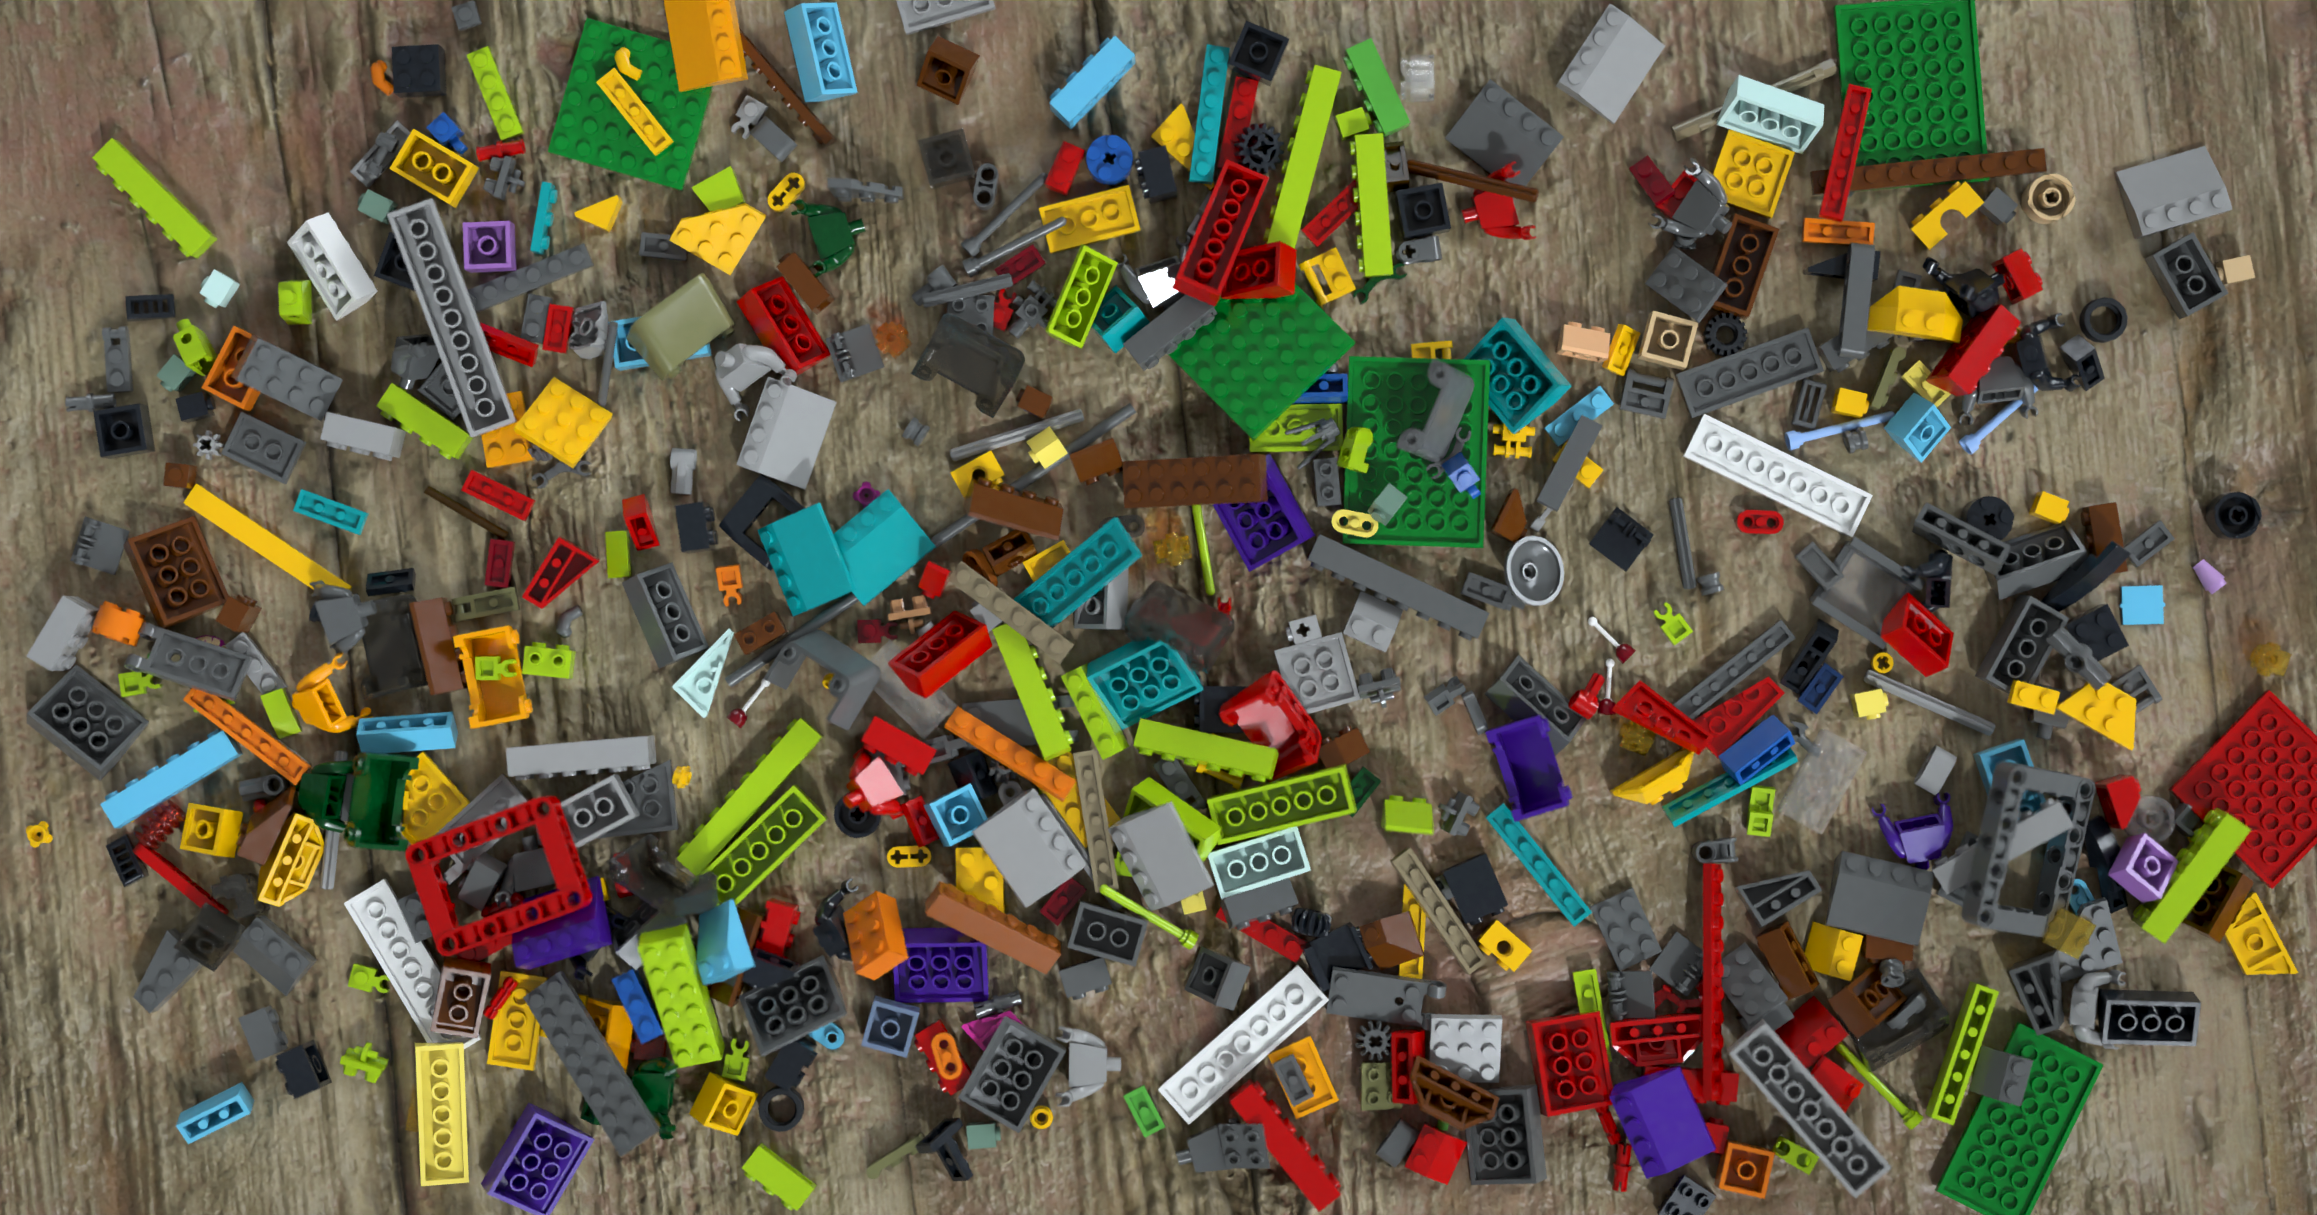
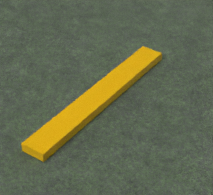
M195 484L183 502L313 590L314 588L310 583L320 580L326 585L352 589L351 585L201 485Z

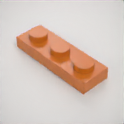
M1804 218L1802 242L1849 246L1850 242L1873 245L1875 223L1837 222L1829 219Z

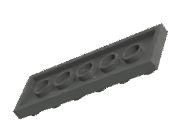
M1807 327L1678 373L1675 377L1690 418H1694L1821 373L1824 370L1811 333Z

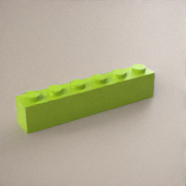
M1383 133L1355 135L1353 141H1349L1350 155H1354L1355 165H1351L1352 179H1356V188H1353V201L1358 202V211L1354 212L1355 226L1359 225L1360 235H1356L1357 249H1361L1362 257L1358 258V271L1363 272V278L1391 276L1393 274Z
M111 138L92 157L98 163L95 167L105 176L109 174L114 179L112 184L121 192L125 190L130 195L129 201L137 208L142 207L147 212L145 216L153 224H160L164 228L161 232L169 240L173 241L175 239L180 244L178 249L185 256L189 257L191 255L198 259L217 240L119 141Z
M1007 624L992 629L1045 761L1072 751L1070 744L1074 742L1069 730L1064 731L1061 723L1065 722L1060 708L1055 710L1052 701H1055L1056 698L1051 687L1046 689L1043 680L1047 679V676L1042 666L1037 667L1035 659L1038 658V654L1034 645L1029 646L1026 638Z
M1140 718L1133 744L1139 750L1138 753L1142 755L1152 756L1155 753L1161 755V758L1167 761L1174 762L1176 758L1184 760L1183 763L1189 766L1197 767V764L1207 765L1206 769L1220 772V769L1229 770L1230 775L1242 777L1243 774L1252 776V780L1265 782L1266 779L1272 780L1279 754L1274 748Z
M1970 981L1925 1112L1927 1116L1954 1125L1999 991Z

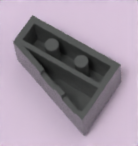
M1810 870L1734 888L1759 929L1822 891Z
M176 928L167 930L133 997L149 1013L156 1012L208 961Z
M2058 949L2014 963L2009 970L2037 1036L2059 1029L2064 1022Z

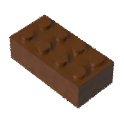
M1735 213L1730 217L1729 221L1732 222V226L1723 237L1711 272L1728 286L1710 309L1726 314L1731 313L1734 314L1733 316H1738L1745 320L1750 316L1779 228Z

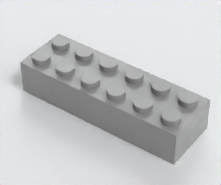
M654 735L506 748L508 776H515V780L534 779V774H539V778L557 777V772H562V776L581 775L580 770H586V774L604 773V768H609V772L627 771V766H632L633 770L651 769L650 764L657 763Z

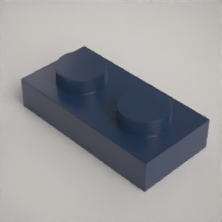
M1823 663L1796 701L1814 714H1817L1844 676L1826 663Z

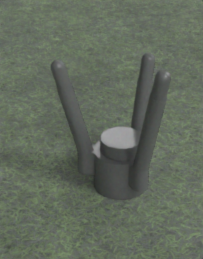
M1322 418L1317 422L1285 431V434L1289 435L1318 427L1316 428L1317 433L1302 441L1301 445L1304 446L1318 438L1324 441L1297 466L1298 469L1303 468L1324 448L1336 441L1335 437L1340 434V431L1332 418L1328 420Z

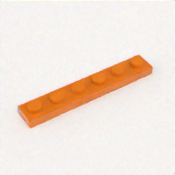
M191 688L183 700L294 785H298L303 773H307L312 767L223 698Z
M958 706L944 726L947 730L1064 802L1076 783V780Z

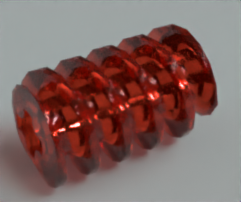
M168 800V806L163 803L159 804L162 812L153 811L155 819L151 817L146 818L149 823L148 826L143 823L140 824L143 830L142 833L137 830L133 831L136 838L150 850L160 848V842H165L168 838L167 835L174 833L173 828H179L180 821H185V812L171 800Z

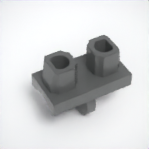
M508 156L504 158L492 157L490 170L499 172L498 181L487 178L483 190L492 194L495 198L505 201L507 191L515 194L517 185L524 187L525 182L519 180L521 171L514 170L516 161Z
M1392 668L1381 670L1382 681L1373 682L1371 673L1359 675L1358 692L1360 700L1370 698L1371 704L1380 702L1381 707L1386 708V701L1394 699L1393 692L1401 691L1400 678L1396 677Z
M1458 791L1455 799L1450 798L1447 805L1440 803L1438 806L1444 810L1440 819L1444 820L1441 829L1454 836L1456 834L1466 836L1470 825L1463 822L1466 813L1475 816L1480 806L1473 801L1472 797Z

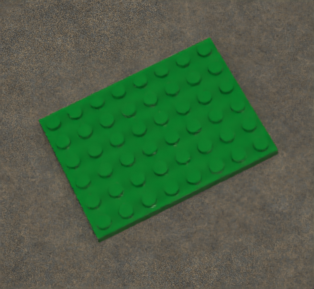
M1899 0L1835 5L1833 7L1841 108L1843 109L1849 84L1872 89L1855 167L1988 154L1975 0ZM1990 178L1964 181L1967 183L1987 182ZM1954 181V182H1944V183H1934V184H1924V185L1903 186V187H1893V188H1883V189H1896V188H1910V187L1949 185V184H1955L1957 181Z
M1349 356L1347 431L1353 426L1368 428L1373 434V441L1367 449L1364 463L1369 464L1367 473L1355 472L1345 468L1344 509L1370 514L1367 512L1389 483L1408 498L1386 526L1378 522V530L1373 536L1361 537L1343 533V543L1465 548L1484 547L1490 360L1436 359L1466 373L1474 381V390L1457 428L1458 430L1462 427L1459 432L1461 439H1466L1469 431H1471V438L1464 443L1461 453L1480 479L1474 484L1481 494L1473 499L1467 489L1461 493L1459 492L1445 470L1438 478L1431 479V477L1438 474V468L1431 467L1427 471L1426 468L1435 462L1428 461L1396 447L1402 433L1407 429L1413 428L1424 431L1441 389L1432 384L1428 377V371L1433 359ZM1456 432L1444 459L1450 456L1457 441ZM1347 517L1343 518V526L1348 524ZM1369 521L1363 522V529L1369 530L1371 523Z

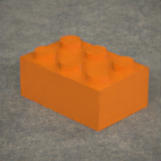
M233 326L202 389L244 410L251 411L260 391L235 380L231 375L252 333Z
M875 891L843 913L856 974L876 980L908 959L896 898Z

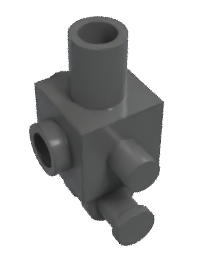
M1035 280L1027 287L1028 290L1030 289L1036 294L1034 298L1030 295L1025 301L1018 295L1012 302L1019 308L1015 313L1018 318L1008 331L1017 339L1022 336L1029 326L1034 329L1039 324L1045 329L1049 322L1044 317L1048 311L1045 306L1048 304L1054 309L1058 301L1054 298L1052 292L1049 295L1046 292L1047 288L1039 286ZM1039 298L1044 300L1042 304L1037 301Z

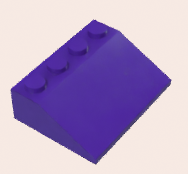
M1271 454L1266 455L1268 502L1213 505L1249 572L1315 536Z
M600 876L587 879L592 892V901L587 907L512 934V949L516 967L530 970L613 944ZM558 888L525 898L523 904L558 891ZM575 892L574 899L577 903H579L580 896L577 892ZM533 907L532 914L537 918L538 911Z
M902 928L908 959L893 968L895 1001L901 1003L983 1002L989 1000L988 945L954 928Z
M1680 1066L1614 1085L1609 1096L1646 1179L1671 1172L1716 1150V1146Z
M528 1102L482 1180L481 1185L488 1195L531 1214L550 1215L595 1139L552 1113Z

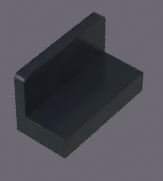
M981 750L948 763L957 788L971 783L979 801L998 793L992 776L989 775V768Z

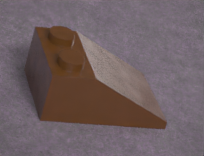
M291 785L250 817L248 824L243 822L235 844L239 846L238 856L262 865L265 864L291 809L296 787Z
M444 956L430 1032L478 1038L491 977V963Z
M1874 963L1828 1000L1833 1010L1838 1013L1847 1025V1028L1857 1039L1878 1025L1907 999L1899 987L1891 988L1882 985L1880 979L1882 973L1879 971L1880 963Z

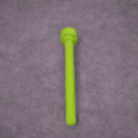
M1201 505L1192 506L1205 590L1207 595L1212 596L1215 593L1202 509Z
M1107 885L1099 887V891L1103 895L1176 936L1183 947L1190 950L1197 942L1199 936L1197 932L1191 929H1180Z
M1842 1042L1834 1046L1902 1115L1903 1124L1908 1129L1912 1130L1922 1121L1923 1116L1917 1110L1908 1109Z

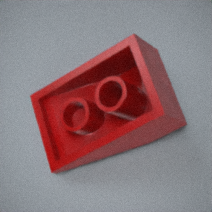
M1281 241L1239 250L1221 292V298H1278L1295 294L1297 250Z

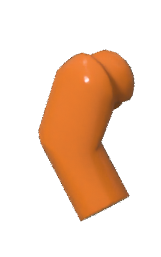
M378 60L370 68L372 82L389 96L393 93L394 86L385 79L384 72L387 70V64L382 60Z

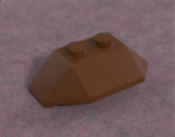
M1418 1055L1415 1057L1410 1079L1420 1110L1461 1131L1494 1117L1500 1097Z

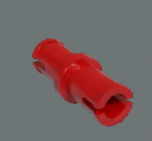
M523 139L505 143L497 141L494 145L476 147L479 162L490 160L492 157L504 158L505 156L526 153Z
M1624 1142L1617 1143L1616 1162L1613 1163L1615 1172L1612 1190L1618 1191L1619 1182H1621V1192H1627L1629 1171L1632 1170V1165H1630L1632 1146L1630 1143H1626V1149L1623 1152Z

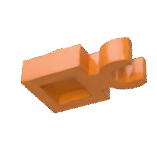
M740 564L716 567L719 591L726 590V595L724 596L725 606L730 605L729 598L731 596L737 599L738 605H741L743 598L737 591V589L743 588Z

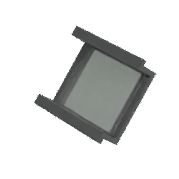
M1853 537L1852 541L1844 543L1832 562L1841 571L1844 578L1827 592L1818 584L1809 601L1818 609L1879 648L1884 649L1887 643L1880 637L1883 619L1904 594L1909 592L1913 595L1915 590H1921L1926 582L1919 577L1914 583L1905 581L1901 578L1905 574L1901 571L1902 566L1860 539Z

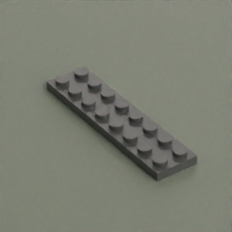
M559 971L523 997L620 1157L626 1155L660 1131L659 1126L564 971Z

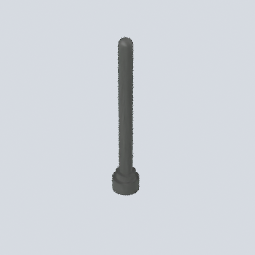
M1041 173L975 237L966 238L960 244L971 257H975L980 252L981 243L1045 183L1048 174Z
M1059 217L978 259L970 257L962 261L970 278L978 275L983 266L1066 225L1067 220L1064 217Z

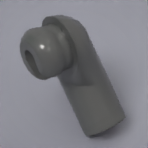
M579 605L572 607L559 616L556 632L562 638H568L572 634L571 622L583 615Z

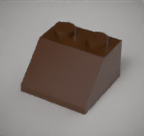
M937 36L927 51L916 86L959 105L975 72L980 55Z
M1114 438L1070 454L1080 483L1085 482L1087 486L1100 481L1098 477L1104 474L1111 477L1121 473L1120 468L1123 467Z

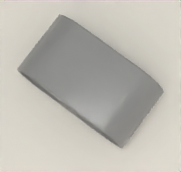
M1935 745L1930 750L1917 773L1914 784L1936 795L1951 772L1957 757Z

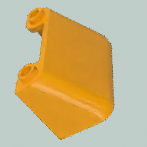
M508 625L453 636L455 648L459 647L460 652H463V654L459 655V658L463 660L471 702L469 710H474L472 717H468L470 729L529 718V713L533 712L531 700L527 699L517 648V643L520 642L517 629L513 630L512 626ZM501 656V663L504 660L515 659L516 663L509 664L508 670L510 672H517V675L505 677L501 673V680H476L475 657Z

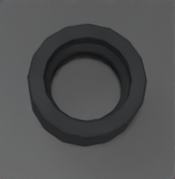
M2103 297L2089 302L2080 313L2079 325L2082 333L2093 342L2105 343L2115 340L2123 334L2127 327L2128 316L2120 302L2113 298ZM2101 306L2112 309L2117 318L2114 330L2107 334H2100L2094 331L2090 324L2092 312Z
M779 1086L768 1090L760 1100L758 1107L759 1117L763 1124L770 1130L777 1132L788 1131L794 1128L803 1117L805 1109L804 1100L799 1092L794 1088L786 1091ZM777 1095L788 1096L795 1104L794 1116L787 1122H777L768 1113V1104Z

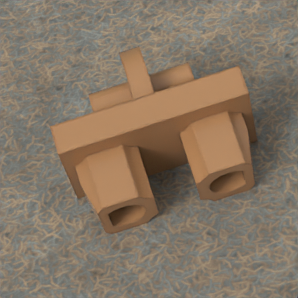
M925 595L912 597L914 610L905 611L903 599L891 600V613L888 614L889 621L908 618V622L900 623L901 630L910 629L911 635L916 634L915 627L924 626L923 619L914 620V617L932 614Z

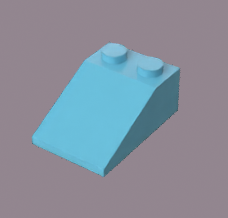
M733 899L699 915L696 963L703 985L725 981L754 967Z

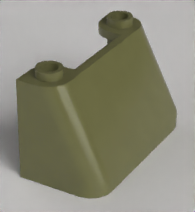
M701 273L636 320L626 339L658 377L664 381L668 377L671 379L676 377L682 371L680 367L683 362L715 338H723L725 340L735 332L733 329L735 323L710 280L704 273Z

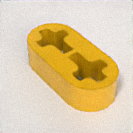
M789 173L773 189L767 200L772 210L776 212L785 211L791 205L790 202L795 201L803 192L805 181L798 173ZM790 179H800L798 181L800 186L798 189L793 187L789 192L786 191L791 186L789 183ZM786 193L782 199L784 204L782 206L779 204L774 206L775 201L773 198L775 196L781 197Z
M918 845L896 846L887 853L889 864L897 868L926 866L932 859L931 850L926 846L920 848ZM919 849H922L923 853L928 855L922 863L919 862L918 858H911V854H918ZM896 850H899L902 855L908 854V858L901 859L900 863H896V860L892 859L891 855H894Z

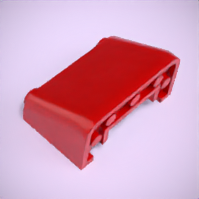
M1274 670L1266 673L1222 704L1219 714L1224 723H1227L1229 726L1238 723L1252 744L1274 748L1278 751L1279 754L1273 778L1268 780L1269 782L1317 762L1322 743L1320 730L1277 671Z

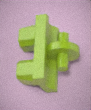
M367 1042L364 1048L356 1046L355 1049L348 1047L345 1055L340 1059V1064H343V1074L356 1076L358 1070L366 1071L364 1079L368 1082L376 1083L387 1067L389 1059L379 1057V1052L372 1051V1043Z

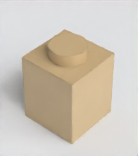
M2250 255L2215 263V271L2223 285L2255 278Z

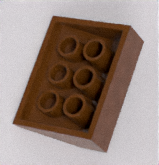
M195 516L132 537L124 543L123 547L158 627L167 629L224 605L229 597Z

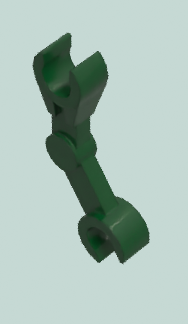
M1398 263L1394 265L1391 276L1371 277L1362 289H1357L1354 292L1353 299L1358 293H1363L1365 299L1360 305L1365 304L1369 297L1368 294L1380 281L1405 278L1407 273L1403 275L1396 274V269L1404 267V264Z

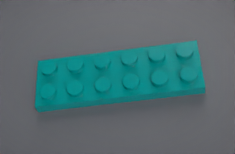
M1114 517L1013 600L1053 629L1143 555L1120 520Z

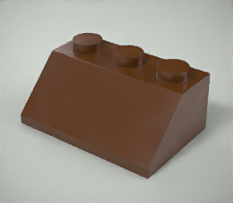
M2224 865L2181 923L2197 933L2220 943L2254 882L2243 873Z

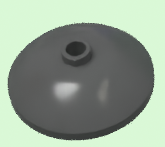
M1539 536L1523 537L1517 540L1507 552L1504 562L1505 580L1511 593L1520 602L1530 606L1548 604L1557 597L1563 585L1564 565L1562 558L1555 546L1548 540Z

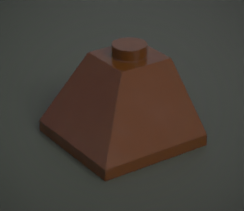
M1513 488L1509 490L1489 531L1512 544L1525 537L1528 530L1524 528L1527 522L1518 489Z
M1410 911L1359 927L1366 950L1381 970L1425 956Z

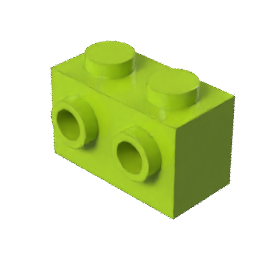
M532 642V646H525L522 674L573 679L576 651L569 650L570 646L556 644L555 649L546 648V643Z

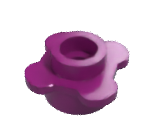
M863 482L862 487L853 493V499L859 501L863 508H865L879 497L881 493L878 490H874L870 482Z

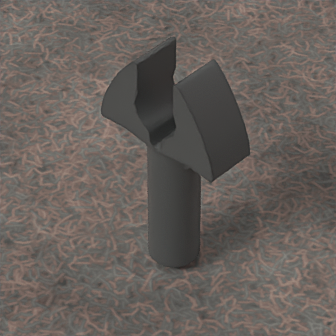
M1790 721L1798 729L1797 733L1799 736L1792 735L1794 741L1799 742L1814 759L1818 758L1821 752L1805 736V730L1809 727L1803 723Z

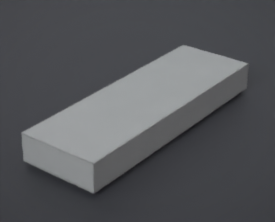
M398 120L386 131L399 140V145L394 153L388 151L381 164L385 168L384 171L395 160L411 133ZM376 144L350 170L368 188L382 174L380 173L377 177L365 171L367 160L373 161L380 147Z

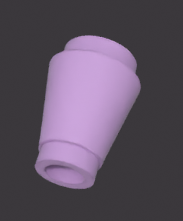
M2204 559L2193 567L2205 591L2208 590L2211 595L2227 584L2223 579L2225 577Z

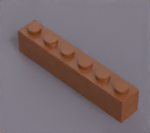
M939 881L925 901L926 915L1044 974L1048 973L1061 955V943L1055 936L1047 935L1039 931L1035 926L1027 925L1019 921L1015 916L1007 915L999 911L995 906L987 905L979 901L975 896L959 891L951 884Z

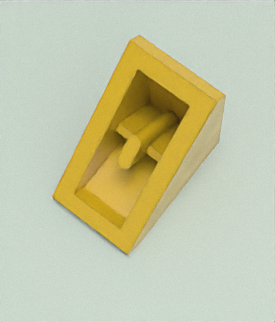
M615 195L576 211L574 214L581 221L611 232L623 201L618 195Z

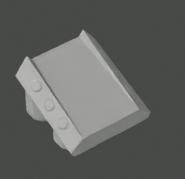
M605 301L575 308L572 318V325L575 329L569 338V347L580 358L593 360L595 357L604 355L609 322Z

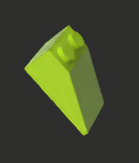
M1389 795V799H1383L1381 827L1391 831L1433 835L1432 804L1426 803V798L1413 797L1411 802L1403 801V796Z

